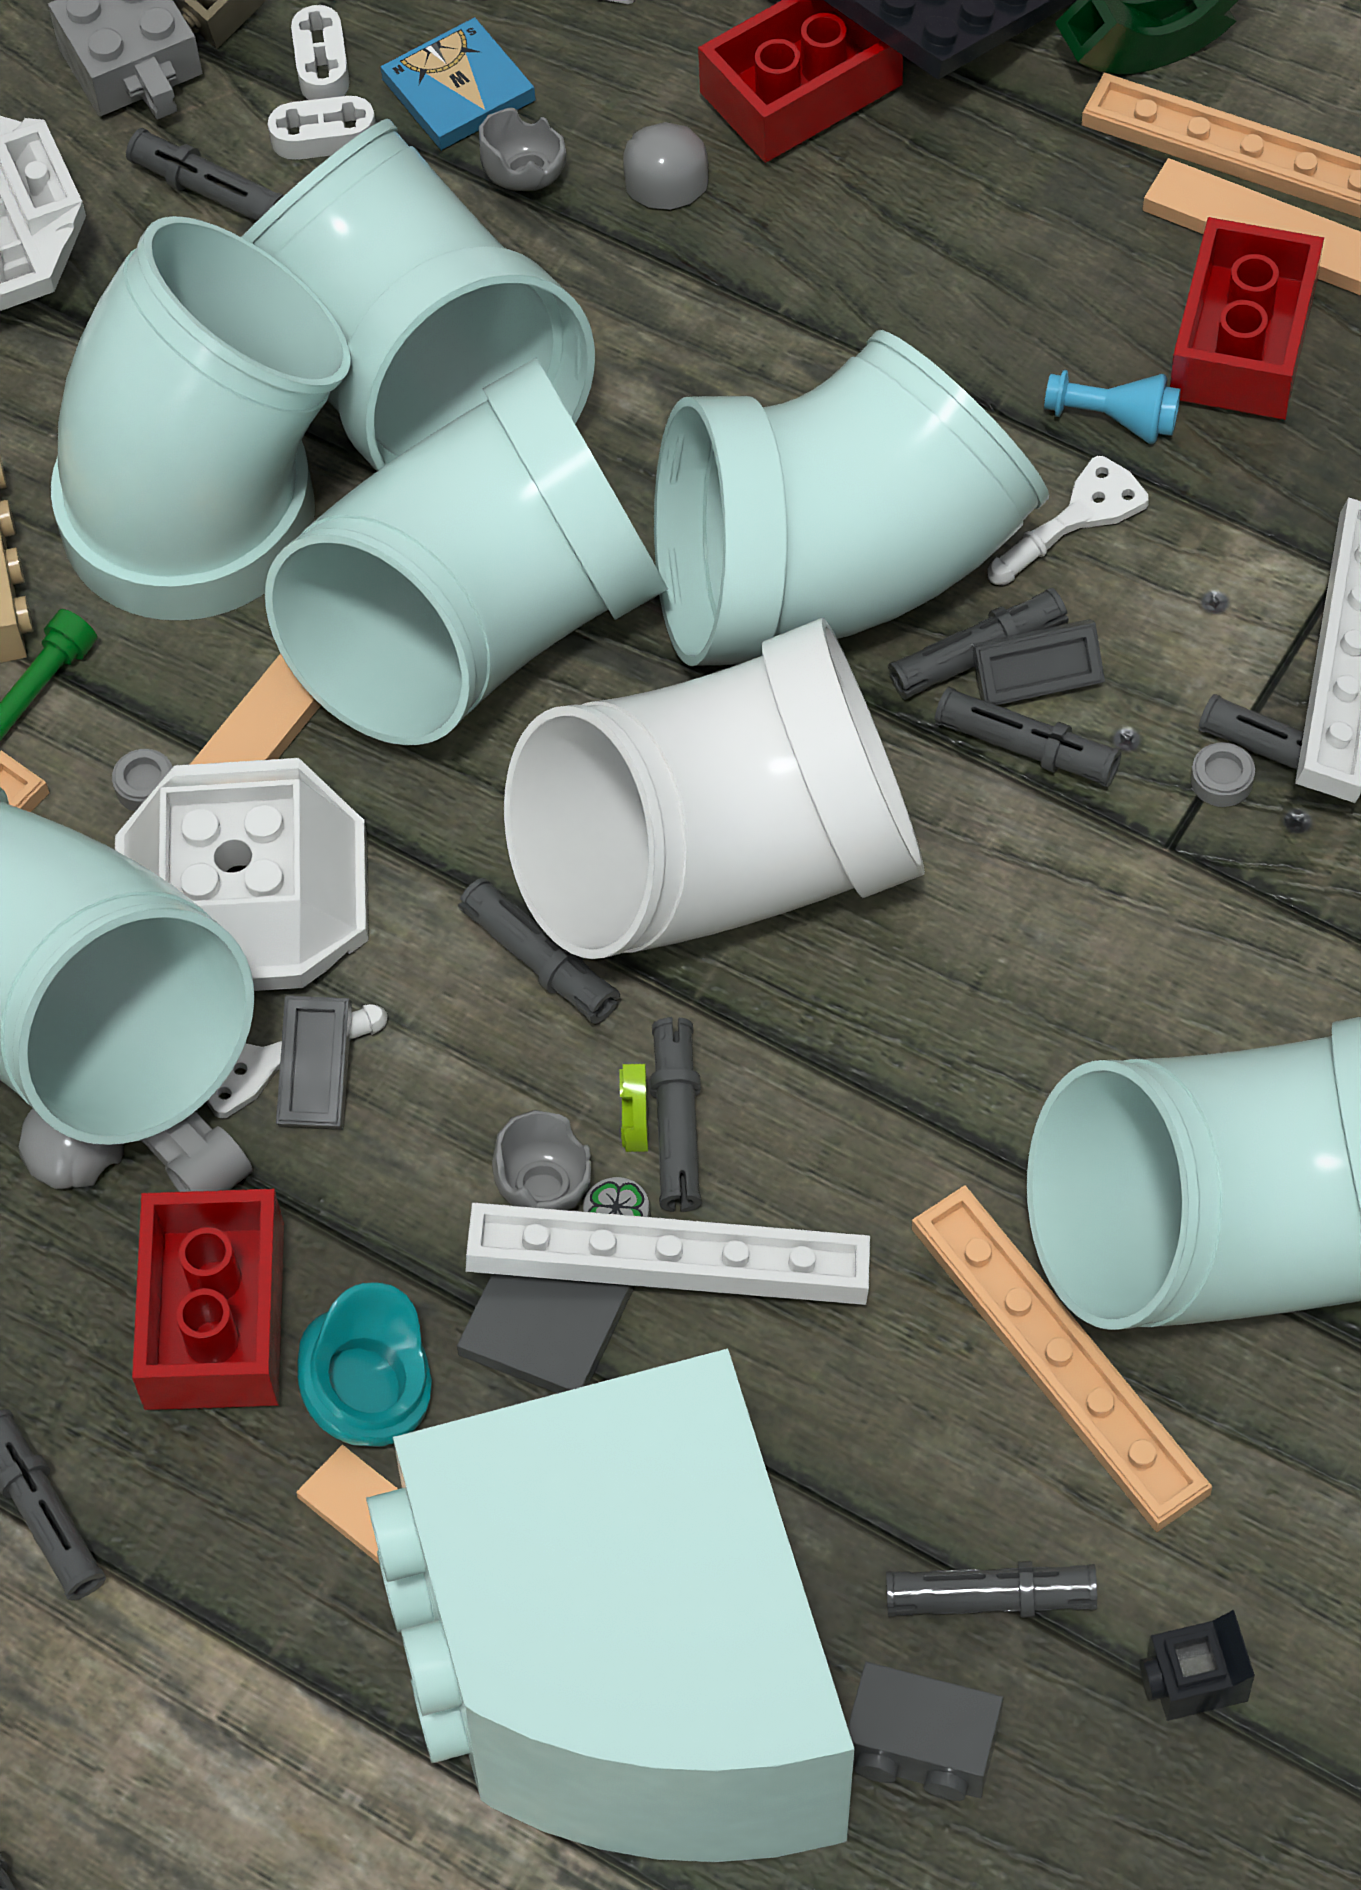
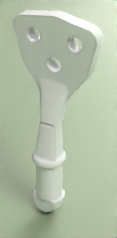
M1104 456L1092 458L1075 481L1069 506L1054 519L1032 531L1025 532L1022 540L1000 558L996 557L989 565L988 579L995 585L1011 583L1015 580V576L1036 558L1045 556L1047 550L1063 535L1079 528L1117 524L1145 510L1149 505L1148 493L1127 469ZM1104 473L1107 474V477L1099 478L1097 475ZM1130 495L1133 496V499L1125 500L1123 497ZM1103 498L1104 501L1096 503L1094 499Z
M369 1004L362 1006L360 1010L351 1012L350 1040L368 1033L373 1035L383 1029L387 1023V1012L384 1008ZM282 1041L264 1047L245 1043L240 1057L228 1077L206 1101L216 1117L228 1118L258 1098L276 1074V1071L280 1069ZM238 1068H243L246 1070V1073L238 1075L234 1071ZM221 1093H228L231 1095L230 1098L223 1100L218 1096Z

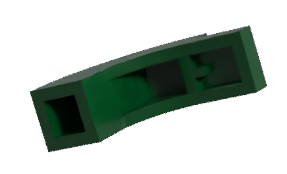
M1077 0L1055 24L1078 63L1110 74H1134L1151 71L1175 63L1216 40L1237 22L1230 9L1239 0Z

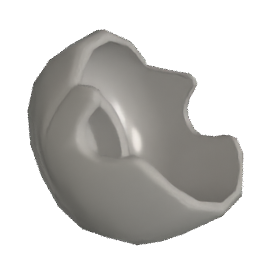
M506 108L488 115L479 126L481 165L483 171L496 185L513 191H536L552 184L566 165L564 137L553 128H550L547 119L541 117L535 124H529L522 121L517 109Z
M669 122L646 126L634 133L632 138L627 141L623 153L624 176L629 196L649 208L670 210L691 204L706 191L708 186L709 162L704 142L688 126Z
M32 1109L22 1125L19 1155L30 1174L36 1180L54 1189L87 1187L95 1185L98 1176L107 1166L121 1162L124 1155V1144H92L70 1138L51 1127Z
M533 1110L512 1117L497 1134L492 1160L495 1185L500 1194L512 1206L556 1210L572 1209L590 1188L592 1163L590 1161V1147L582 1145L572 1133L570 1121L560 1114Z

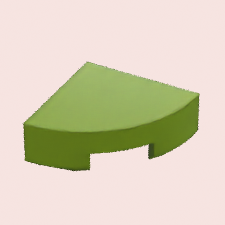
M623 1064V1069H619L620 1097H622V1147H625L626 1152H648V1086L646 1065Z

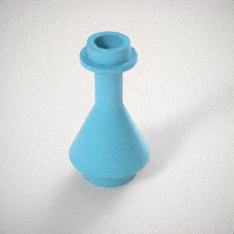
M1063 370L1061 375L1050 374L1044 409L1055 410V417L1061 416L1065 406L1103 412L1148 444H1154L1158 434L1173 436L1181 389L1167 387V376L1165 374L1105 389L1069 383L1068 370Z

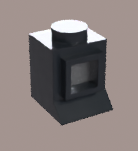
M1234 1610L1213 1621L1151 1635L1147 1658H1142L1139 1662L1147 1696L1150 1701L1161 1700L1167 1721L1248 1702L1255 1677Z

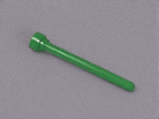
M59 609L45 626L44 633L46 636L42 640L43 650L0 702V741L63 663L71 664L74 659H83L98 640L93 628L77 614L66 609Z

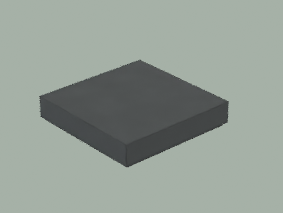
M492 1274L457 1344L458 1355L555 1393L588 1386L634 1290V1286Z

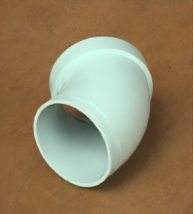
M384 119L374 124L336 151L285 194L242 236L243 239L271 255L306 284L326 306L341 328L349 347L351 363L348 373L334 390L330 391L327 400L340 413L343 427L354 447L377 471L426 437L487 401L488 398L482 388L534 358H537L575 424L580 417L591 389L595 366L593 334L581 306L533 260L518 252L505 249L442 181L416 149L406 144L397 133L398 129L390 119Z
M172 216L157 219L148 226L140 237L137 248L126 257L100 297L86 325L66 378L59 415L58 456L51 480V500L67 558L79 578L100 598L124 611L147 618L181 621L212 617L242 607L265 594L267 575L276 556L314 521V493L302 438L317 413L327 401L330 391L334 390L348 373L351 363L349 347L341 328L326 306L310 288L271 255L242 237L216 225L193 218Z
M877 330L868 339L867 346L856 357H851L825 382L806 394L785 403L762 407L756 399L750 396L684 397L674 406L664 430L657 465L654 499L655 562L659 573L668 587V590L659 594L672 645L680 659L690 666L739 665L762 656L763 641L820 618H824L828 622L837 639L891 621L937 597L978 568L1023 526V520L1034 509H1039L1049 499L1048 489L1035 467L1016 443L964 389L911 345L884 330Z
M537 358L532 359L482 388L488 398L487 401L426 437L359 484L284 547L271 564L265 584L266 613L273 638L286 664L302 686L319 704L340 721L367 736L400 745H420L436 741L454 729L465 715L471 712L513 673L566 635L608 609L616 620L668 590L643 542Z
M0 788V1080L21 1096L51 1127L79 1141L105 1145L124 1144L161 1133L183 1121L200 1108L222 1085L240 1057L250 1031L254 1010V984L247 958L230 933L173 885L136 861L101 842L52 820L9 805L5 791Z
M1361 1017L1333 1022L1332 1036L1207 1055L1130 1059L1124 1061H1091L1076 1067L1060 1080L1048 1096L1034 1129L1027 1168V1204L1033 1241L1043 1270L1059 1298L1076 1316L1099 1328L1119 1330L1135 1327H1159L1233 1320L1361 1301Z

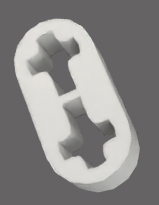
M324 5L305 7L296 13L291 24L301 92L308 100L344 96L349 89L350 80L340 17L336 11ZM323 30L324 42L313 43L312 32ZM328 65L329 77L318 78L317 66Z
M340 96L280 105L269 116L268 130L273 150L279 156L286 159L300 160L333 155L356 136L376 124L372 105L366 99L358 96ZM356 121V127L345 128V122ZM294 127L300 128V133L295 135L289 134V129Z

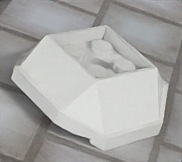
M0 116V311L55 292L86 218L82 199L45 120L24 118L23 122Z
M299 758L175 765L115 835L116 851L136 861L173 885L232 935L247 958L252 974L254 991L304 988L331 968L346 952L351 954L368 942L367 831L365 821ZM234 866H247L238 872H226Z

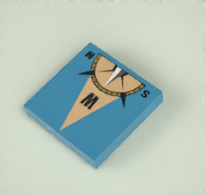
M475 17L380 66L382 80L440 150L478 131L479 126L488 115L506 108L518 110L536 100L534 86Z

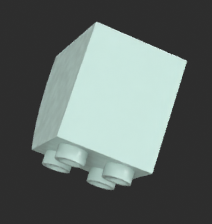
M728 1348L393 1437L402 1488L367 1497L366 1502L378 1547L377 1556L397 1633L401 1632L412 1676V1690L431 1763L468 1754L480 1800L485 1804L543 1832L606 1851L657 1860L727 1862L775 1858L847 1841L854 1746Z

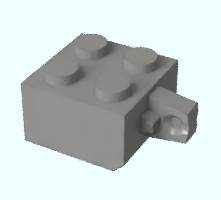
M55 0L48 3L59 50L98 116L144 99L158 120L177 112V105L173 101L175 96L172 86L203 74L195 35L173 0Z

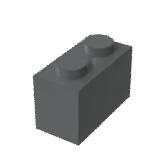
M865 1661L848 1724V1730L854 1746L853 1766H855V1772L867 1779L882 1783L895 1782L896 1777L924 1784L923 1788L925 1791L946 1800L961 1801L965 1799L966 1795L981 1799L1001 1723L1003 1696Z

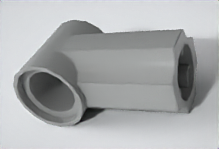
M196 1112L173 1127L154 1136L142 1139L144 1144L165 1165V1170L170 1180L179 1192L231 1190L253 1172L250 1161L233 1138L219 1126L212 1129Z

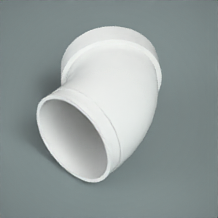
M824 618L763 641V655L739 665L644 693L589 702L582 705L554 707L538 715L527 726L516 744L508 768L504 796L505 835L511 866L524 901L536 922L556 944L569 953L582 958L598 959L611 957L621 953L662 947L727 931L804 907L853 888L856 889L862 898L924 875V864L918 841L887 753L847 658L830 625Z

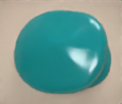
M361 1283L347 1289L337 1297L329 1310L316 1317L302 1334L297 1360L299 1390L310 1416L325 1432L351 1445L382 1447L393 1444V1437L413 1432L427 1412L431 1398L432 1379L428 1358L421 1342L417 1311L408 1296L392 1285Z

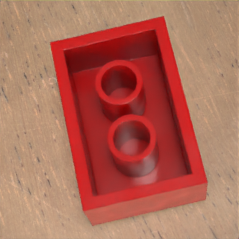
M781 0L698 47L700 93L765 163L903 85V55L824 0Z
M1212 217L1207 218L1173 354L1170 387L1181 389V401L1286 420L1317 286L1324 237Z
M275 1189L141 1193L132 1379L144 1410L279 1406L284 1221Z

